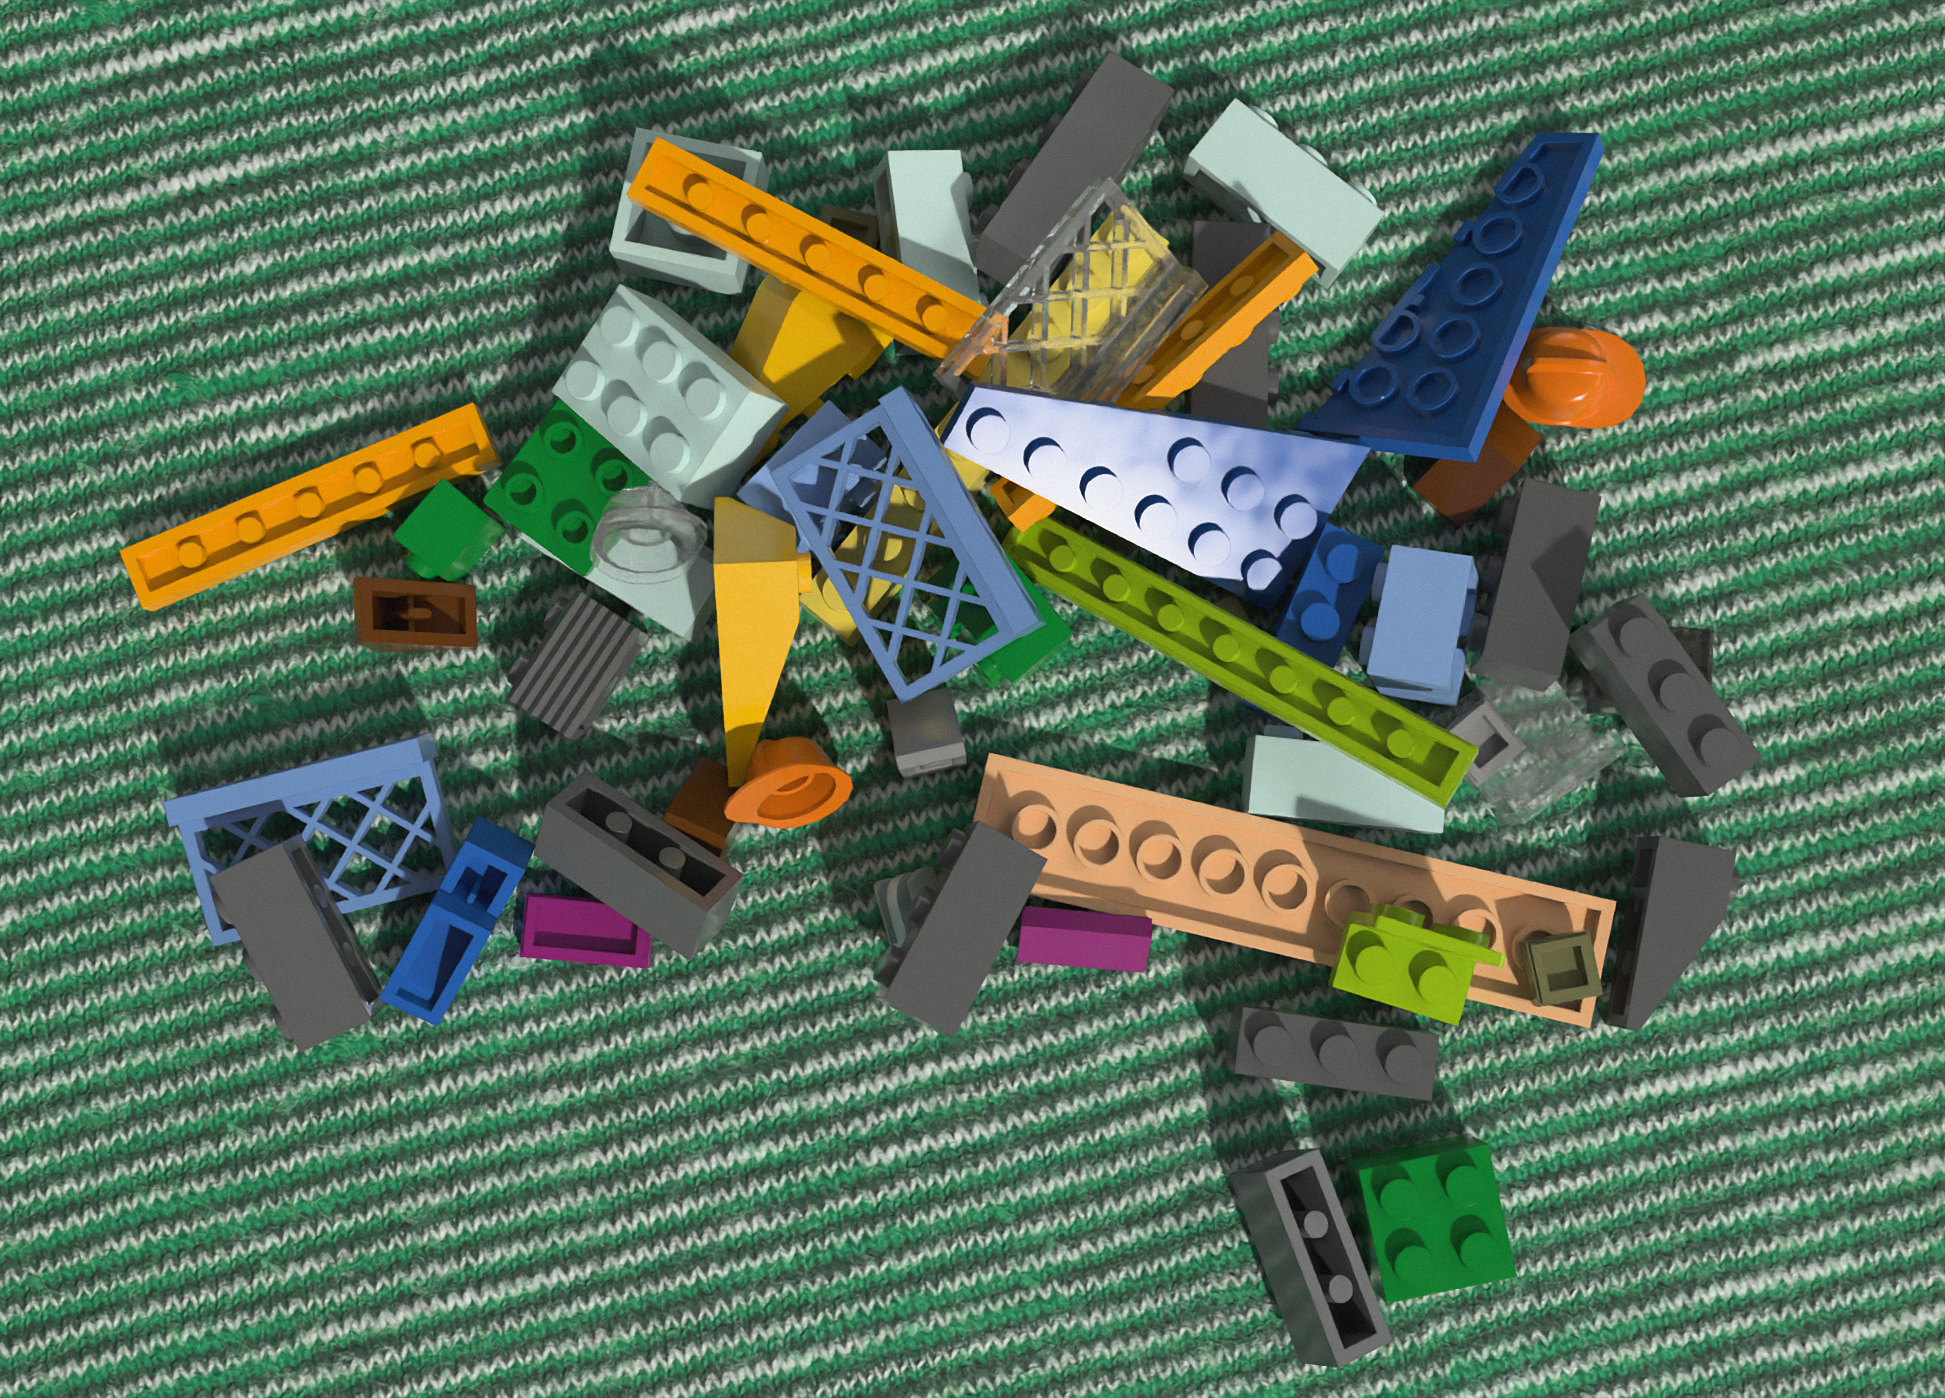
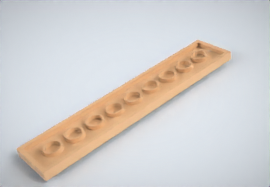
M993 753L988 755L973 822L980 820L1048 859L1029 895L1109 914L1152 918V924L1331 967H1333L1349 911L1369 913L1371 903L1383 906L1389 904L1424 915L1422 928L1432 931L1434 922L1447 926L1452 924L1489 935L1490 940L1487 949L1506 954L1503 968L1476 963L1466 999L1587 1028L1591 1026L1597 996L1543 1007L1533 1006L1519 941L1581 929L1589 930L1598 973L1601 978L1617 901Z

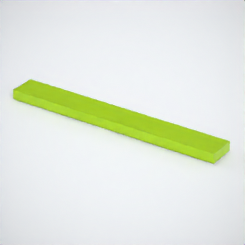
M1049 515L1042 520L1036 521L1024 533L1013 524L1001 544L1002 548L1032 582L1443 810L1447 807L1479 753V747Z

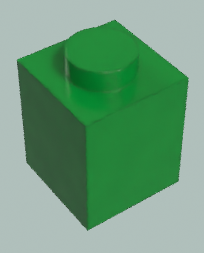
M442 478L392 536L408 549L401 559L428 582H433L440 576L453 584H459L506 528L458 488Z

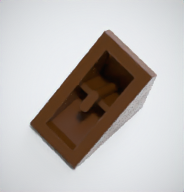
M1501 401L1476 463L1438 458L1410 489L1458 530L1520 469L1542 439V436Z
M372 577L353 578L355 644L380 653L477 648L476 585Z
M701 756L667 809L664 822L725 862L743 822L727 819L723 808L728 799L742 786L729 787L727 766Z

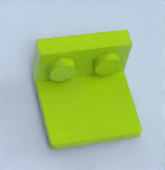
M1371 903L1369 913L1349 911L1328 985L1458 1026L1476 963L1503 968L1506 954L1487 949L1490 940L1489 935L1452 924L1447 926L1434 922L1432 931L1422 928L1425 918L1422 914L1389 904L1383 906Z

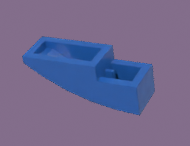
M477 816L378 999L438 1027L489 938L499 915L525 872L536 844Z

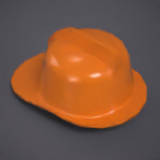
M1568 327L1532 329L1529 332L1502 399L1513 412L1528 422L1589 429L1613 427L1630 418L1641 404L1646 387L1644 365L1634 348L1617 335L1599 330Z
M796 736L776 741L764 739L756 744L754 751L751 753L752 758L745 775V785L740 787L728 799L723 810L726 818L735 822L756 823L780 829L801 827L823 819L845 803L853 789L852 780L847 772L833 764L825 750L811 738Z

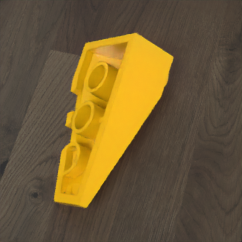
M770 274L766 276L756 291L729 357L787 403L790 408L747 471L776 448L779 439L778 431L802 413L810 419L824 405L820 396L847 373L856 380L874 364L893 340L892 337Z
M725 496L715 497L713 568L729 787H737L743 784L752 758L751 753L756 747L800 620L798 593H812L810 552L797 553L795 526Z

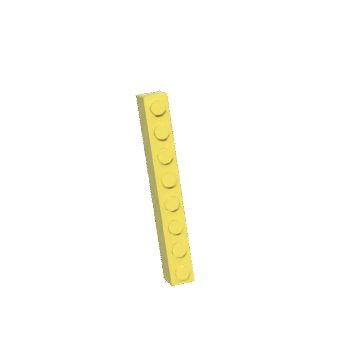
M1119 203L989 362L979 382L1047 392L1051 396H1057L1160 269L1169 241ZM961 398L934 430L938 438L941 437ZM944 447L974 498L994 472ZM905 467L896 476L912 481ZM894 485L884 523L919 532L926 505L919 491ZM878 500L863 518L874 519ZM933 518L929 535L942 537L944 534ZM857 524L834 554L838 561L861 566L871 528ZM882 531L872 570L907 578L916 539ZM927 542L923 560L936 544ZM822 567L812 580V593H801L799 595V602L803 609L853 647L862 634ZM844 570L854 589H856L859 574ZM870 577L863 605L872 619L877 618L903 585Z

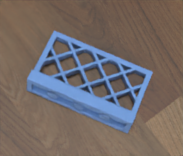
M901 385L878 399L881 403L879 406L771 471L769 474L902 705H906L1010 642L1032 633L1045 625L1046 622L916 398ZM878 426L882 427L892 445L885 474L851 465L858 439ZM843 449L840 462L826 459ZM900 460L912 481L896 477ZM815 465L837 470L828 509L805 503L792 479ZM849 474L883 482L873 520L839 512ZM894 485L919 491L926 503L919 532L884 523ZM811 513L826 516L822 531ZM933 518L945 538L929 535ZM837 519L871 528L861 566L838 561L830 546ZM882 531L916 539L907 578L872 570ZM927 542L952 548L959 560L952 590L917 581ZM844 570L859 574L856 589H854ZM967 576L979 597L963 593ZM870 577L905 585L895 624L872 619L863 605ZM915 588L950 597L941 636L905 627ZM960 600L985 606L999 632L977 645L952 640L951 635ZM877 628L893 632L889 648ZM903 635L938 644L931 672L911 684L908 683L896 662ZM948 646L965 651L944 664Z
M432 731L192 791L163 801L169 827L175 825L179 827L213 947L241 940L234 926L228 927L227 922L219 915L213 903L212 891L215 888L209 877L228 867L207 855L201 834L203 830L221 826L244 839L230 866L245 860L254 845L263 851L276 845V843L260 834L272 813L282 810L307 823L301 834L306 845L317 829L347 846L331 875L319 868L331 894L334 890L346 897L335 900L342 914L437 890L459 849L433 759L438 756ZM420 776L427 803L415 821L385 804V801L397 781ZM383 785L376 798L362 791ZM346 794L370 808L354 837L322 819L335 797ZM320 801L314 813L301 807L302 805ZM378 813L410 831L394 859L362 842ZM430 815L435 832L424 826ZM258 817L251 829L238 822ZM418 836L440 848L446 868L445 873L423 877L402 865ZM356 852L387 869L374 891L362 893L340 880ZM395 874L408 881L388 887Z

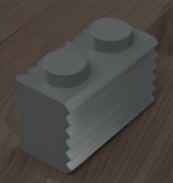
M576 590L570 600L563 596L549 610L542 626L543 629L548 631V634L536 652L533 653L530 650H526L512 666L507 682L512 684L513 687L506 698L569 739L581 742L601 710L606 706L608 699L613 695L614 690L620 685L622 678L627 674L629 667L634 663L643 646L648 642L649 636L581 591Z

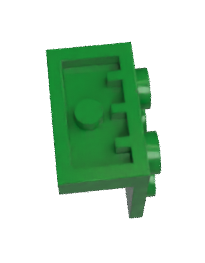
M559 399L484 496L483 501L485 505L574 571L586 577L594 570L644 502L647 500L659 509L669 496V493L566 403Z

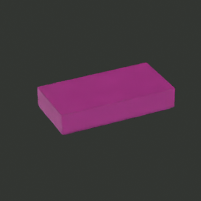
M526 893L519 957L646 969L651 967L654 936L598 898Z
M1026 906L1022 908L1017 962L1144 973L1152 939V918Z

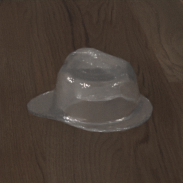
M648 481L646 486L623 489L613 495L608 501L590 543V560L600 572L622 582L630 584H658L672 581L687 573L694 564L699 551L707 539V525L699 517L689 513L683 502L677 501L669 490L660 488L657 481Z

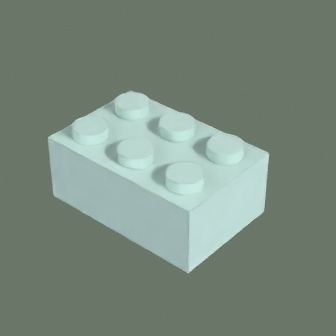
M619 284L552 389L556 396L677 501L713 511L715 497L731 496L790 408L787 403L666 304L622 284Z

